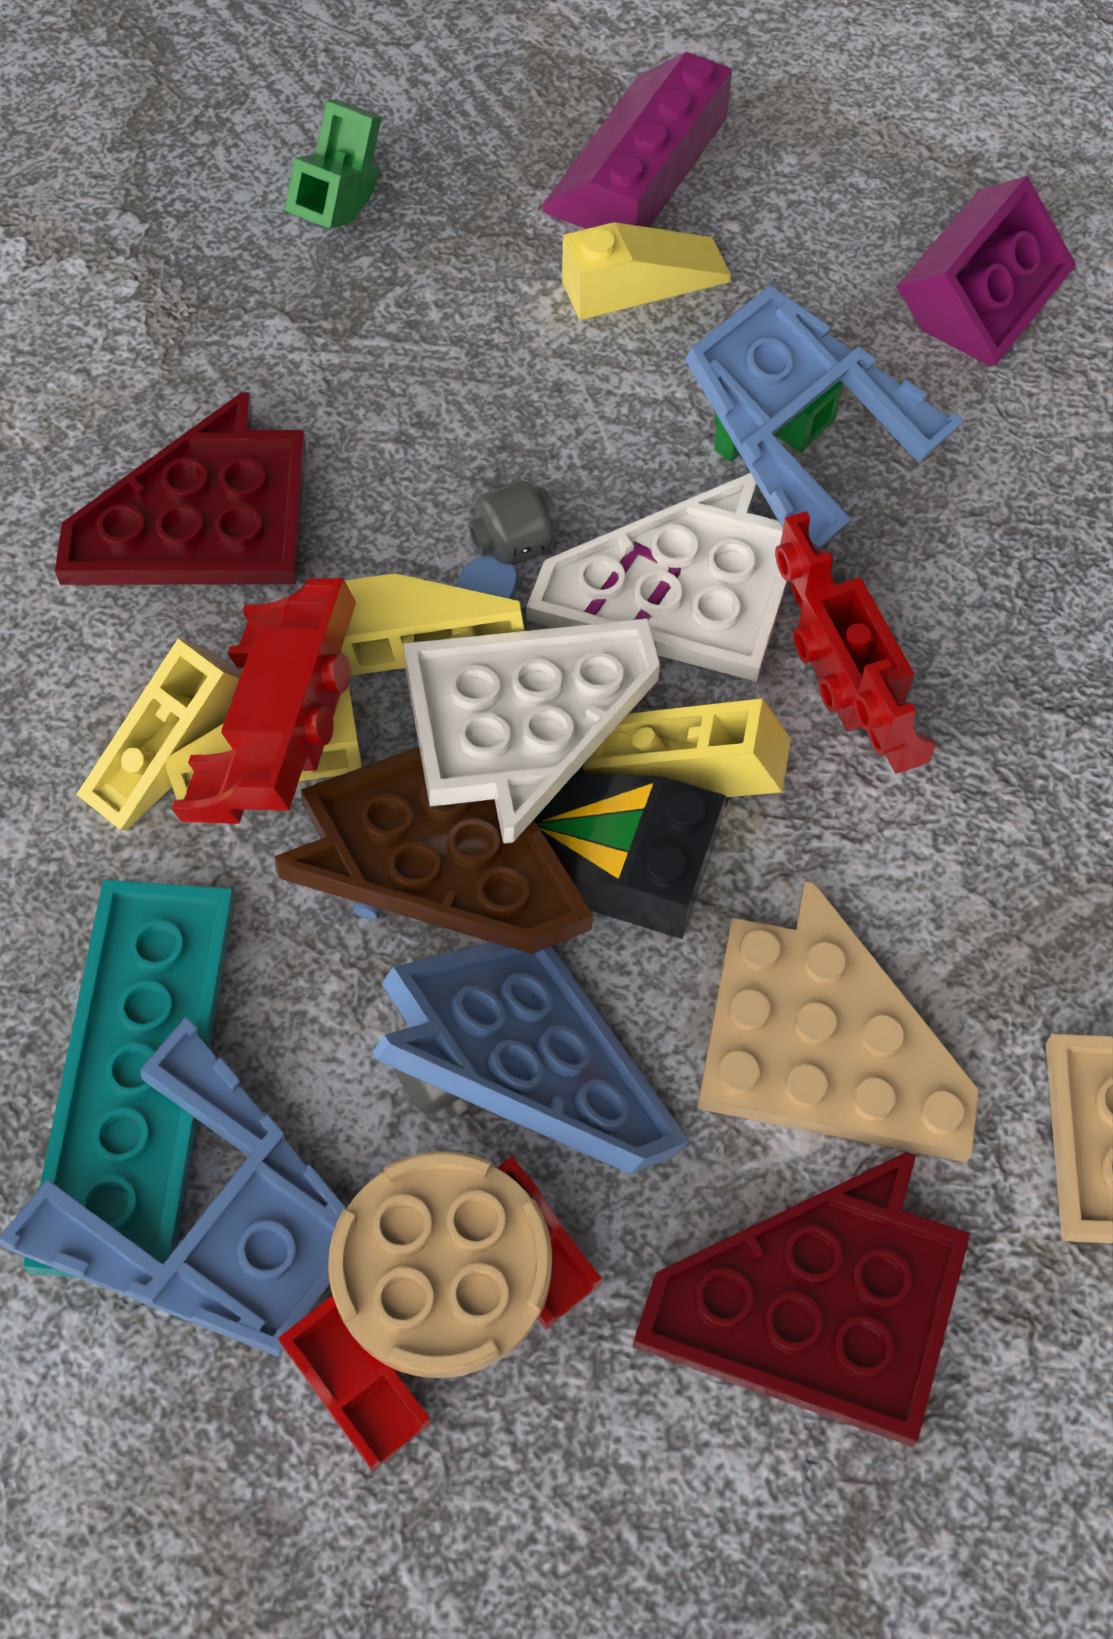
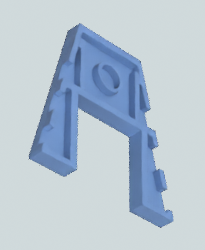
M770 285L691 347L685 360L782 528L786 517L807 511L810 516V540L822 548L843 530L852 519L774 437L778 431L840 380L918 463L953 434L964 420L954 412L948 417L926 402L924 398L927 396V393L907 379L900 384L873 365L876 358L859 346L852 351L828 334L831 329L829 325Z
M184 1018L141 1069V1079L246 1154L248 1158L165 1263L161 1264L48 1179L1 1233L0 1245L7 1250L279 1357L284 1350L277 1338L313 1311L331 1287L328 1269L329 1249L336 1223L342 1210H346V1207L311 1165H305L283 1138L284 1133L268 1114L264 1115L241 1088L240 1080L221 1057L219 1059L216 1058L197 1035V1028L190 1020Z

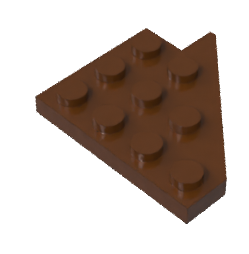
M419 747L301 789L302 805L320 839L274 856L276 872L282 880L530 954L592 930L593 914L535 820L527 826L514 842L503 843L495 799L430 806Z

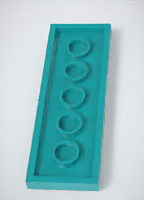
M103 880L39 1189L48 1179L161 1264H164L178 1244L198 1120L141 1079V1069L184 1018L193 1023L197 1028V1035L211 1049L236 899L231 888ZM24 1258L23 1268L29 1274L78 1278L30 1258Z

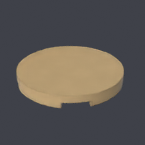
M433 1151L408 1156L384 1167V1172L364 1186L351 1201L347 1209L342 1210L331 1239L328 1261L329 1281L333 1298L345 1326L354 1339L374 1358L391 1368L414 1376L427 1378L458 1377L474 1373L496 1363L513 1351L532 1330L547 1299L552 1274V1250L549 1232L541 1210L535 1200H532L515 1180L492 1166V1162L478 1156L453 1151Z

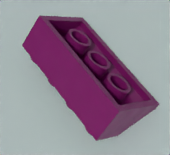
M684 52L638 75L544 201L543 212L584 229L613 222L651 227L726 120L732 68L707 58Z

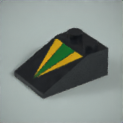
M575 773L534 820L591 911L683 940L720 832L726 795L667 777Z

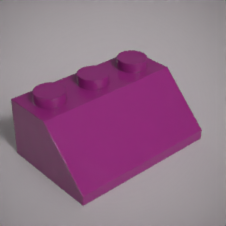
M1027 175L978 190L896 287L922 331L989 366L997 364L1074 269L1076 263Z

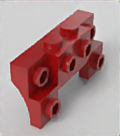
M807 511L786 517L780 545L775 548V559L783 579L790 581L793 597L801 608L798 628L794 629L793 632L796 651L803 663H811L819 678V692L825 707L831 713L836 711L846 732L859 727H863L868 731L873 748L879 755H886L895 774L929 763L936 743L932 736L921 734L915 730L913 724L916 709L912 702L905 704L914 678V672L862 578L858 577L835 584L831 577L833 556L830 551L818 547L810 540V516Z
M344 578L308 579L301 589L287 598L271 603L244 605L242 613L247 619V624L239 646H230L227 652L236 668H243L221 730V733L233 750L209 755H190L188 764L194 772L184 800H174L171 808L181 822L240 824L244 810L289 811L302 771L317 770L324 745L331 741L333 735V717L340 695L346 691L350 680L349 662L346 656L341 654V649L356 601Z
M511 1156L499 1165L497 1169L515 1180L527 1192L530 1198L535 1200L542 1212L550 1236L552 1250L550 1288L545 1305L538 1318L540 1324L547 1330L600 1287L602 1277L588 1262L565 1231L539 1188ZM333 1295L277 1338L285 1353L372 1472L431 1425L429 1416L398 1376L402 1372L374 1358L354 1339L339 1314Z

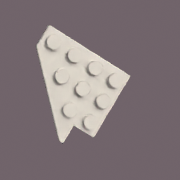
M751 473L544 560L526 606V621L560 628L634 620L639 611L643 609L651 615L648 623L658 656L757 682L788 583L781 576L775 559V548L780 545L783 528L778 520L749 513L758 485ZM636 541L651 549V553L658 564L638 555L625 573L624 568L619 562L625 554L627 555L630 551H633V543ZM668 567L680 568L679 577L677 578L667 572L669 570ZM616 571L619 577L617 583L611 588L600 590L611 573ZM660 581L669 583L671 588L659 605L647 601ZM606 599V602L596 615L584 612L592 600Z
M648 619L404 643V663L429 805L438 806L495 799L503 843L514 842L658 681L660 662Z

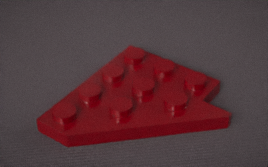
M250 392L239 393L61 523L55 573L59 584H296L306 451L304 430H251L253 407Z
M905 1152L657 1271L633 1340L632 1348L913 1447L919 1439L971 1233L902 1210L916 1159L915 1154Z

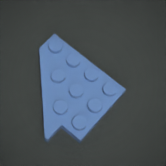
M489 942L393 966L381 983L410 1028L385 1034L372 1051L377 1061L628 1174H633L675 1157L690 1141L552 946L530 954Z

